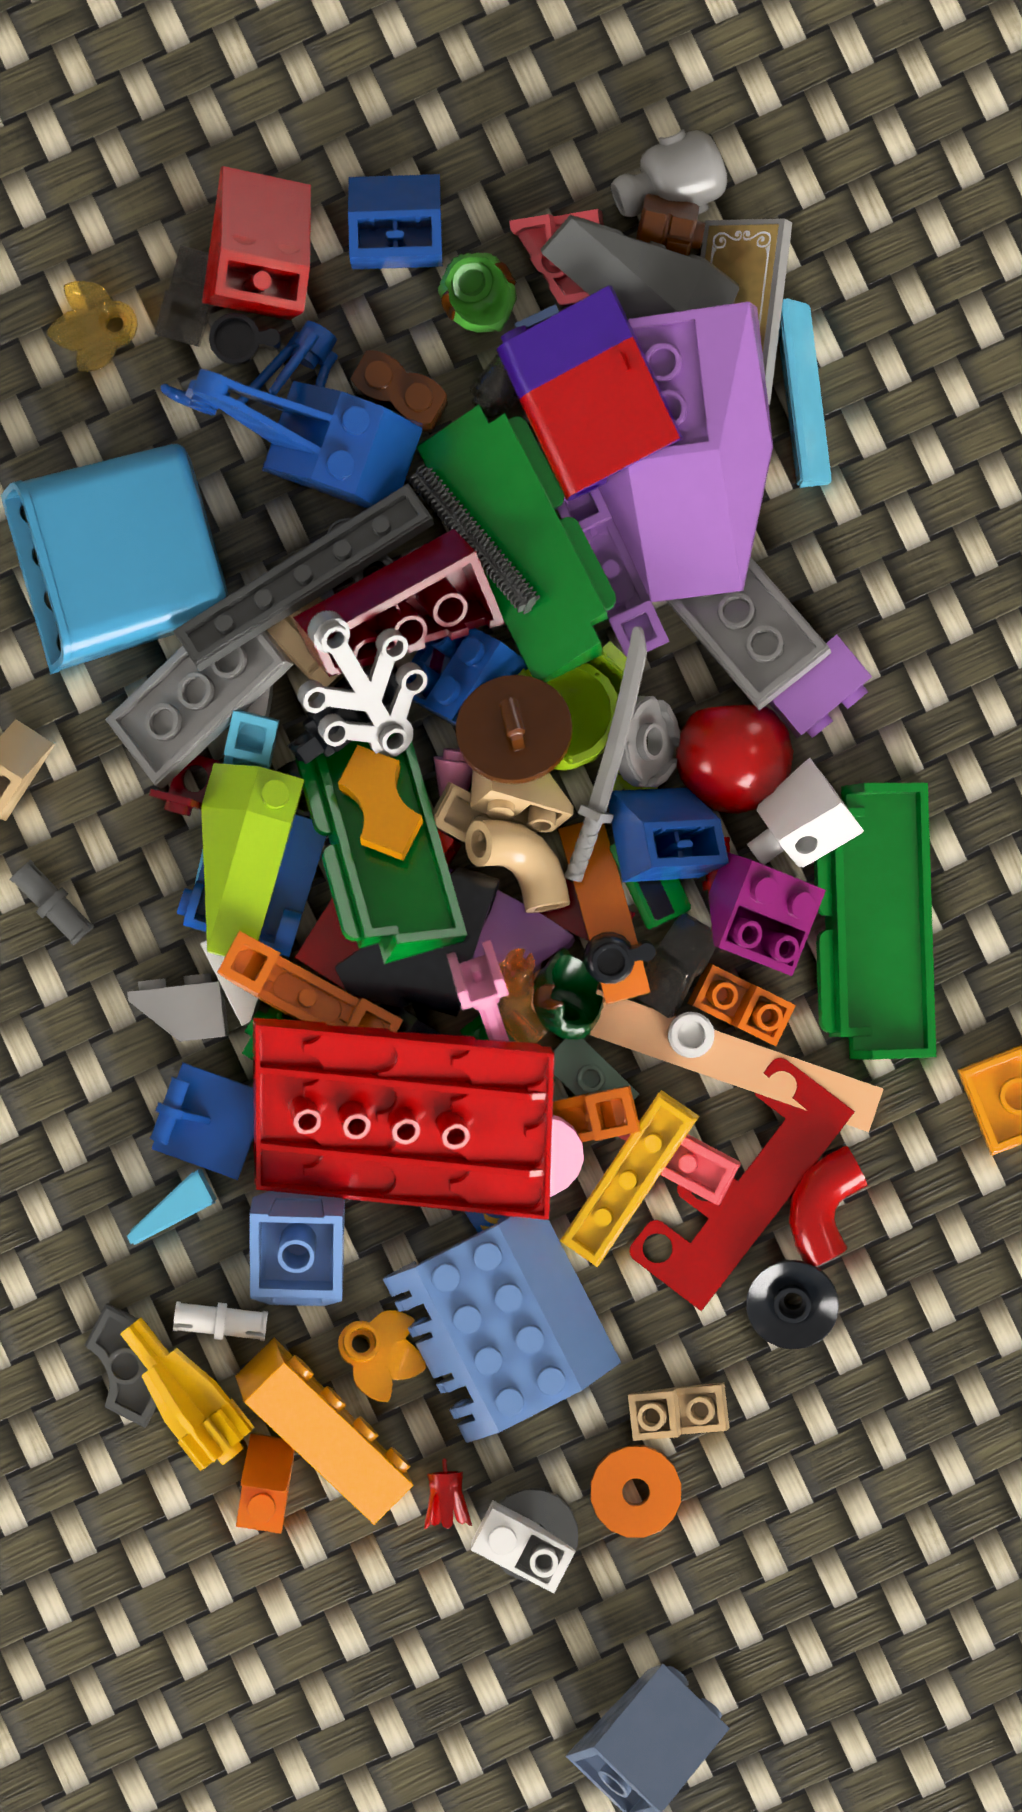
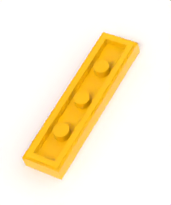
M661 1090L639 1121L641 1131L631 1133L560 1239V1242L598 1267L699 1118V1115Z

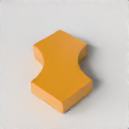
M357 745L338 782V786L342 793L359 805L364 814V827L360 836L361 845L404 861L423 823L422 815L411 810L402 801L397 792V782L401 769L400 761L381 753L376 754L373 750Z

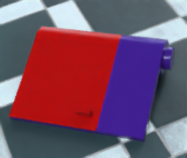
M612 285L606 286L529 329L523 325L501 336L503 343L496 351L567 501L596 490L608 482V477L683 439Z

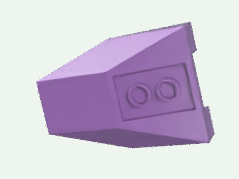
M742 302L628 319L683 439L608 477V482L599 487V490L651 602L744 591L773 450L758 309L751 302Z

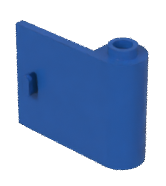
M295 814L259 939L261 943L280 952L281 956L288 958L291 954L326 836L320 835L315 831L311 818ZM202 863L194 889L184 888L177 914L185 916L183 926L206 932L204 864Z

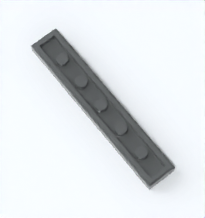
M406 484L173 631L200 672L433 526V518L409 484Z

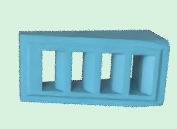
M202 1169L192 1172L130 1230V1233L127 1235L130 1244L133 1243L135 1245L216 1203L215 1200L217 1198Z

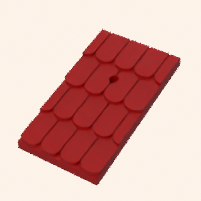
M253 1018L254 1183L256 1190L549 1220L554 1052L551 1047L530 1042L477 1040L474 1036L392 1032L386 1028L326 1025V1022Z

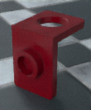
M197 756L172 779L169 793L150 789L149 796L166 801L164 810L191 816L192 808L201 811V805L214 763L222 764V762ZM199 765L206 770L208 780L203 789L192 792L186 788L184 776L190 767Z

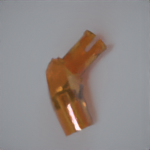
M514 949L507 954L504 961L499 963L509 995L500 997L497 1006L506 1032L516 1042L537 1043L546 1034L547 1028L541 1024L531 1006L535 980L533 973L535 959L529 953L525 960L523 956L526 950Z

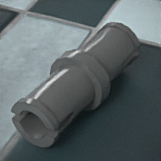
M29 860L10 878V881L15 883L39 908L36 913L41 918L47 916L70 940L73 946L94 927L66 898L68 893L65 889L61 887L58 890L34 865L32 860Z

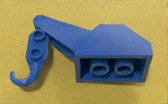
M200 369L196 380L190 381L187 391L174 388L168 384L161 385L162 393L168 398L212 416H215L216 411L221 409L270 442L262 471L366 509L403 487L423 430L420 426L384 406L343 391L297 381L292 382L286 399L242 385L223 375ZM229 392L281 410L278 423L240 401L231 398Z

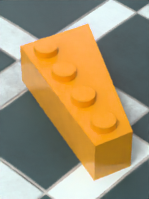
M274 1337L235 1376L244 1403L375 1525L414 1486L407 1472L411 1467L410 1464L395 1448L390 1447L386 1451L376 1440L379 1435L372 1426L360 1416L355 1419L344 1408L346 1403L329 1386L324 1388L313 1377L314 1373L297 1355L292 1356Z

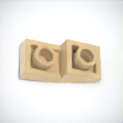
M724 1382L628 1394L633 1441L679 1437L681 1434L727 1431L730 1428Z

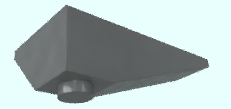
M570 215L540 249L546 258L589 295L608 285H612L627 319L733 304L740 289L738 283L705 258L693 254L686 256L667 250L665 245L653 241L646 243L624 236L622 231Z

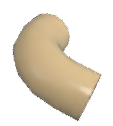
M499 819L479 820L470 824L465 838L468 858L477 867L502 866L509 869L518 880L526 913L552 911L570 905L567 883L558 857L541 836L521 823Z

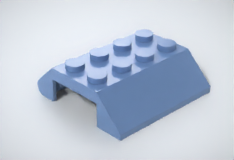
M504 1216L498 1219V1223L418 1264L414 1261L383 1278L391 1296L410 1291L409 1294L394 1302L399 1312L408 1311L424 1304L430 1315L414 1321L408 1327V1330L412 1337L431 1332V1334L423 1337L415 1344L433 1378L452 1373V1375L436 1384L440 1393H449L466 1386L471 1398L462 1399L450 1408L454 1419L473 1414L457 1424L466 1443L500 1433L582 1391L621 1363L549 1220Z

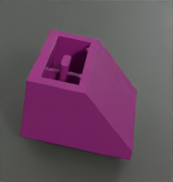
M727 852L729 864L718 869L709 892L714 946L793 976L826 890L756 861Z

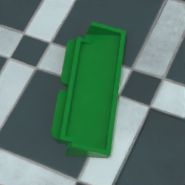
M478 404L417 446V450L425 466L428 469L432 467L431 473L436 472L435 477L439 476L438 481L443 480L442 485L446 484L445 489H450L448 493L453 492L452 497H457L455 501L459 500V505H464L462 509H467L465 513L470 512L469 518L474 517L472 521H477L476 526L481 525L479 529H484L483 534H488L486 538L491 537L490 542H495L493 546L497 545V550H502L500 554H505L504 559L508 558L507 562H512L511 567H516L514 571L519 570L518 575H523L521 579H526L524 583H530L528 587H533L532 592H537L535 596L540 595V598L533 605L530 612L523 614V611L518 613L517 608H514L510 600H507V597L503 595V591L501 592L499 587H496V583H493V580L489 578V575H486L505 625L531 676L548 682L603 655L601 642L593 626L608 619L607 611L615 606L616 595L579 522L572 517L559 519L555 509L563 504L564 494L527 421L518 416L508 419L504 413L489 423Z
M396 733L391 734L387 740L391 739ZM351 741L339 752H335L329 757L321 753L308 764L298 761L295 757L300 778L304 779L303 790L313 827L318 834L328 836L330 845L325 848L322 854V860L344 937L350 941H357L359 949L378 943L384 964L463 942L467 937L466 928L412 741L403 753L391 757L400 761L401 769L397 782V792L400 798L411 810L422 815L423 823L404 861L361 845L360 836L364 827V814L353 799L339 790L338 782L357 745L372 750L368 742Z
M859 783L841 786L842 801L864 831L814 861V886L826 890L818 909V913L825 916V930H822L816 938L819 1026L824 1032L829 1034V1037H849V1059L876 1060L936 1057L928 783Z

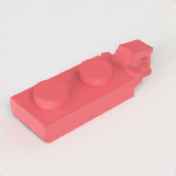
M631 1134L617 1137L627 1141ZM687 1134L660 1175L719 1205L741 1162Z

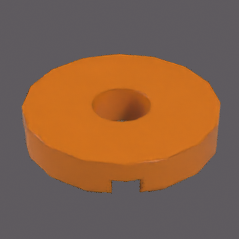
M646 1445L620 1447L610 1451L597 1464L590 1483L591 1503L597 1518L610 1531L627 1538H645L662 1531L674 1519L681 1503V1482L674 1464L662 1452ZM631 1479H641L649 1487L647 1498L640 1503L628 1502L623 1497L622 1489L625 1483Z

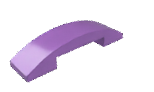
M599 488L573 500L567 501L564 497L563 504L557 508L561 518L572 517L579 522L615 592L616 604L607 611V615L625 656L627 657L632 629L635 626L642 627L644 631L647 652L670 642Z

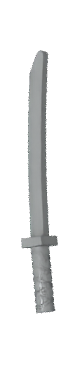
M635 626L632 629L621 687L603 758L589 804L581 805L578 814L585 816L584 825H582L579 838L574 847L575 851L572 853L569 861L570 864L565 873L566 878L576 882H582L584 872L588 866V860L593 852V847L598 837L597 834H599L602 823L611 824L614 817L613 814L606 811L626 745L647 655L642 627Z

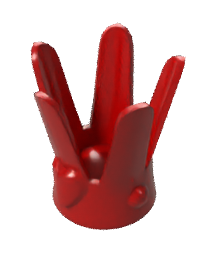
M443 1458V1472L427 1474L430 1496L424 1529L429 1527L430 1522L433 1526H436L440 1521L444 1528H451L453 1525V1510L458 1523L464 1524L466 1522L467 1525L472 1526L462 1491L463 1471H447V1460Z

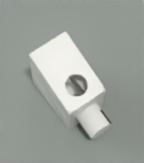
M809 758L786 778L772 794L758 804L757 812L768 829L747 845L763 865H766L785 850L798 867H805L858 836L864 830L832 785Z

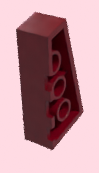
M455 529L450 530L293 617L309 654L329 677L342 674V671L332 654L320 651L308 635L310 621L315 615L323 611H334L347 623L350 629L348 645L361 667L374 663L378 650L376 639L386 629L398 630L407 640V651L411 653L426 648L425 643L447 636L454 640L469 635V630L483 625L493 628L505 624L476 551ZM337 631L332 632L327 640L333 638ZM397 640L391 641L387 645L386 650L394 648Z

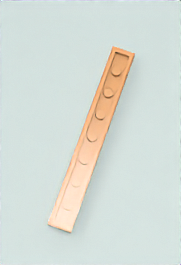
M541 969L535 972L522 1012L536 1017L533 1006L534 980ZM597 990L596 994L604 997L603 992ZM627 999L607 1005L604 1002L600 1018L593 1030L588 1034L806 1110L792 1098L796 1092L797 1083L790 1073L779 1071L771 1075L770 1078L763 1073L774 1059L784 1058L855 1111L846 1123L847 1125L867 1132L870 1130L884 1090L883 1088L714 1030L713 1044L704 1055L696 1058L683 1057L672 1049L668 1041V1029L676 1016Z

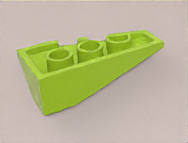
M214 763L201 805L208 953L225 957L239 931L259 941L302 794L304 779L259 766Z

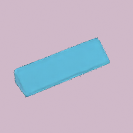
M786 298L783 299L778 338L796 483L799 488L828 485L831 483L832 478L811 309L806 303Z

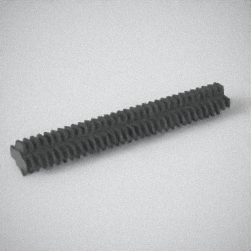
M424 465L418 467L416 473L409 480L410 484H413V488L417 490V493H420L424 501H427V505H430L434 513H437L438 518L440 517L441 521H444V525H447L448 530L455 529L476 551L486 575H489V578L493 580V583H496V587H499L501 592L503 591V595L507 597V600H510L514 608H517V612L523 611V614L530 612L533 605L540 598V595L535 596L537 592H532L533 587H528L530 583H524L526 579H521L523 575H518L519 570L514 571L516 567H511L512 562L508 563V558L504 559L505 554H500L502 550H497V545L493 546L495 542H490L491 537L486 538L488 534H483L484 529H479L481 525L476 526L477 521H472L474 519L473 516L469 518L470 512L465 513L467 509H462L464 505H459V500L455 501L457 497H452L453 492L448 493L450 489H445L446 484L442 485L443 480L438 481L439 476L435 477L436 472L431 473L432 467L429 469L427 467L424 468Z

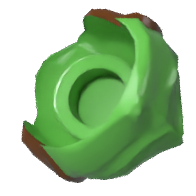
M467 252L466 254L460 253L447 265L446 272L442 276L438 287V293L449 319L454 320L459 326L477 333L500 332L508 321L517 300L515 288L517 282L507 265L500 262L496 256L490 253L478 252L471 254Z

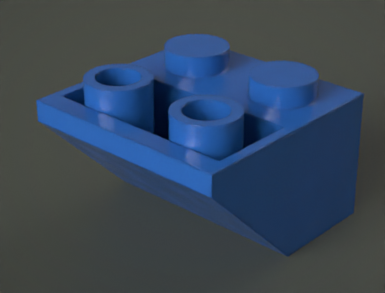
M440 174L349 177L348 229L349 258L352 270L443 267Z
M473 628L469 630V635L454 640H451L449 636L425 643L426 648L417 651L411 663L419 665L426 673L428 681L426 687L420 693L415 694L412 701L456 727L457 716L462 704L476 688L498 677L518 675L523 669L527 670L528 668L523 658L504 643ZM434 648L445 655L441 674L429 667ZM417 674L409 676L406 684L413 682Z
M688 788L612 791L608 807L609 813L614 815L611 823L622 882L700 878L729 864L721 819Z

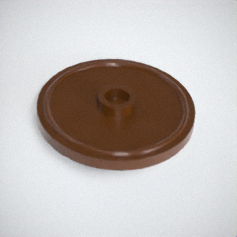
M502 676L480 685L466 698L456 720L457 743L467 764L481 776L500 783L520 784L543 777L563 760L572 740V719L565 700L552 686L530 676Z

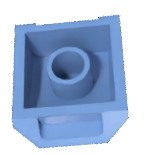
M267 1191L252 1197L250 1208V1299L269 1305L327 1306L342 1301L345 1199Z

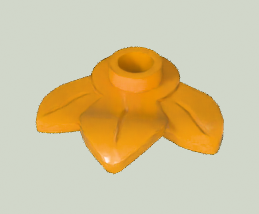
M396 1310L384 1311L370 1322L355 1321L348 1324L339 1336L338 1350L342 1359L353 1368L355 1385L362 1393L373 1400L388 1402L392 1394V1380L410 1379L426 1369V1364L420 1352L412 1343L405 1339L410 1334L408 1327L415 1321L408 1314ZM357 1337H362L367 1340L369 1349L363 1353L357 1352L352 1346V1341Z

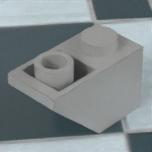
M211 973L183 976L184 985L166 987L165 979L139 981V991L127 992L128 1001L179 1042L229 1036L224 990L219 981L212 982Z

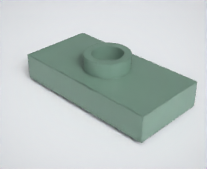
M565 1038L553 1050L554 1075L575 1095L624 1086L631 1087L633 1100L639 1095L584 1039L568 1040Z

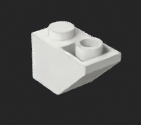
M492 1500L471 1541V1550L552 1593L558 1587L575 1554L573 1548L540 1525Z

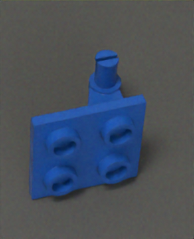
M183 1062L178 1077H171L163 1103L158 1102L155 1111L159 1112L152 1135L149 1138L154 1140L152 1150L239 1180L254 1138L253 1087Z

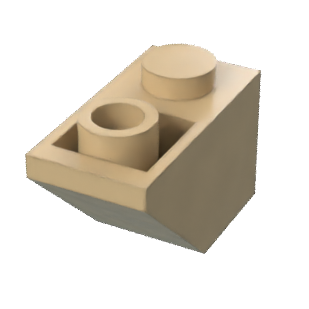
M17 719L0 736V819L7 821L55 746L53 742Z
M472 770L470 809L486 813L492 819L510 820L527 825L529 829L536 832L552 833L574 814V806L550 773L530 782L506 784L489 780Z

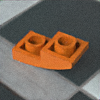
M708 962L687 1003L774 1046H777L796 1006Z

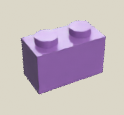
M837 634L826 643L830 647L831 654L768 703L797 739L805 732L813 738L833 722L828 715L830 711L841 702L848 709L869 692L863 684L872 676Z

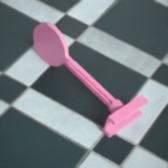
M491 940L482 942L486 955L462 963L458 962L455 952L446 954L463 1010L470 1007L479 1010L489 1040L509 1041L497 1006L500 997L509 994ZM552 1115L550 1197L568 1188L579 1175L584 1161L582 1141L576 1130L567 1121L555 1115Z

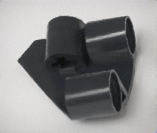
M461 866L454 869L450 876L467 932L465 940L386 964L383 962L378 943L360 948L335 966L347 993L392 1007H405L413 1003L457 1017L462 1005L446 954L455 952L459 963L473 959L482 929L491 912L500 878Z

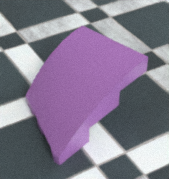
M497 890L491 912L482 929L473 959L486 955L482 942L491 940L507 991H510L517 981L528 978L541 968V963L558 950L572 947L575 939L570 932L540 913H526L523 903Z

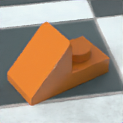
M251 1433L240 1484L242 1490L236 1527L282 1533L295 1450L283 1438Z

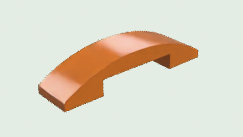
M583 822L558 829L568 865L570 864L569 861L572 853L575 851L574 847L579 838L582 825H584ZM602 823L599 834H597L598 837L593 847V852L588 860L589 863L584 872L582 882L573 881L589 941L602 932H615L623 935L631 945H636L638 941L615 859L610 851L611 845L605 825ZM643 960L635 962L632 972L625 980L616 984L600 982L606 1005L650 993Z
M241 931L237 933L217 971L218 974L236 986L295 1020L326 1022V1025L386 1028L392 1032H397L403 1019L364 998L358 999L279 956L280 952Z
M630 1086L553 1100V1115L559 1116L571 1124L582 1142L599 1141L641 1131Z

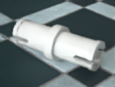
M176 1301L173 1331L214 1334V1339L223 1340L224 1335L265 1341L268 1311L227 1308V1303L218 1302V1307Z

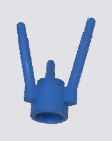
M306 321L300 332L293 334L288 344L248 387L260 390L291 355V359L270 387L269 394L277 395L299 364L310 369H315L317 364H320L321 367L315 385L325 387L330 369L338 358V355L331 351L337 342V338L318 323ZM243 396L237 399L243 404L249 401L248 398Z

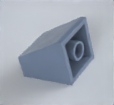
M660 1664L648 1669L566 1755L622 1812H663L730 1729L720 1719L722 1714L719 1709L710 1701L704 1698L699 1699L687 1687L689 1683L686 1677L672 1666L666 1667L664 1664Z

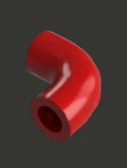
M847 1145L826 1155L808 1169L792 1195L789 1225L795 1246L802 1261L810 1263L815 1267L837 1257L848 1249L837 1228L835 1212L843 1199L868 1186L856 1159Z

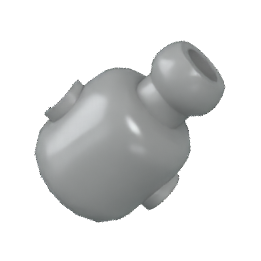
M682 129L673 136L658 138L660 144L650 147L643 153L640 161L641 173L636 175L622 174L611 183L613 198L620 213L625 217H635L642 213L645 195L647 194L658 195L670 201L695 203L700 206L698 214H701L709 209V202L722 196L728 181L722 156L711 136L699 130L685 133L684 129Z

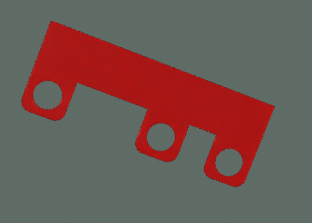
M784 1058L774 1059L763 1073L768 1078L779 1071L790 1073L797 1083V1089L792 1098L806 1110L755 1093L760 1100L783 1116L785 1120L738 1181L733 1178L719 1205L710 1201L699 1200L688 1189L680 1185L677 1186L679 1196L709 1218L692 1242L689 1243L662 1221L653 1220L644 1227L630 1246V1256L633 1260L700 1311L705 1308L797 1188L804 1173L818 1161L855 1112ZM656 1233L667 1236L672 1243L670 1257L661 1263L649 1261L643 1253L645 1239Z

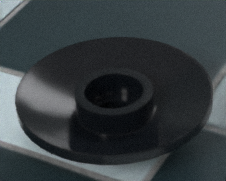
M784 1260L767 1266L757 1274L748 1290L746 1309L751 1325L767 1342L785 1349H802L815 1345L830 1333L837 1320L839 1299L834 1284L821 1269L804 1261ZM789 1293H796L800 1295L802 1301L797 1305H791L787 1303L785 1296Z

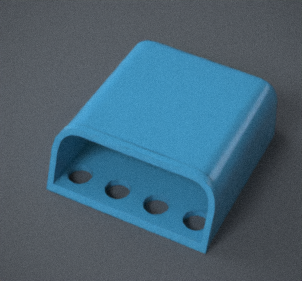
M180 444L165 445L25 481L19 480L10 483L0 495L50 675L75 665L174 635L173 630L229 596L192 461L185 448ZM22 505L25 511L27 522L24 521L21 516ZM34 550L36 551L40 566L33 559ZM46 594H48L52 610L46 604ZM59 637H60V643H61V651H60V649H59V647H58V638H59Z

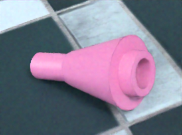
M445 748L443 749V756L433 757L440 797L448 782L469 791L473 769L467 764L459 749Z

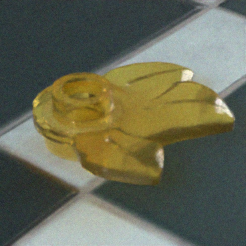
M87 281L67 283L64 285V292L72 310L59 317L48 328L47 335L60 347L77 351V367L79 371L99 370L112 361L117 347L126 345L134 338L138 328L137 317L132 308L126 303L112 301L106 290L99 284ZM114 317L123 320V327L118 332H111L107 329L109 320Z

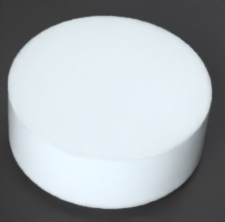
M685 1012L675 1017L668 1029V1041L677 1054L687 1058H696L704 1055L711 1048L714 1041V1028L704 1015L697 1012Z

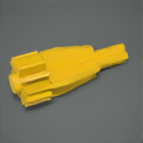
M142 1317L120 1333L148 1369L141 1376L164 1422L178 1438V1444L199 1471L205 1469L217 1459L224 1465L244 1449L239 1441L255 1427L235 1401L226 1395L212 1377L178 1348L169 1353Z

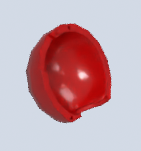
M730 705L704 708L693 713L680 732V741L676 748L675 758H677L676 765L680 780L705 805L714 809V811L739 814L757 809L758 804L772 794L790 776L794 751L788 729L773 710L766 706L759 711L755 705Z

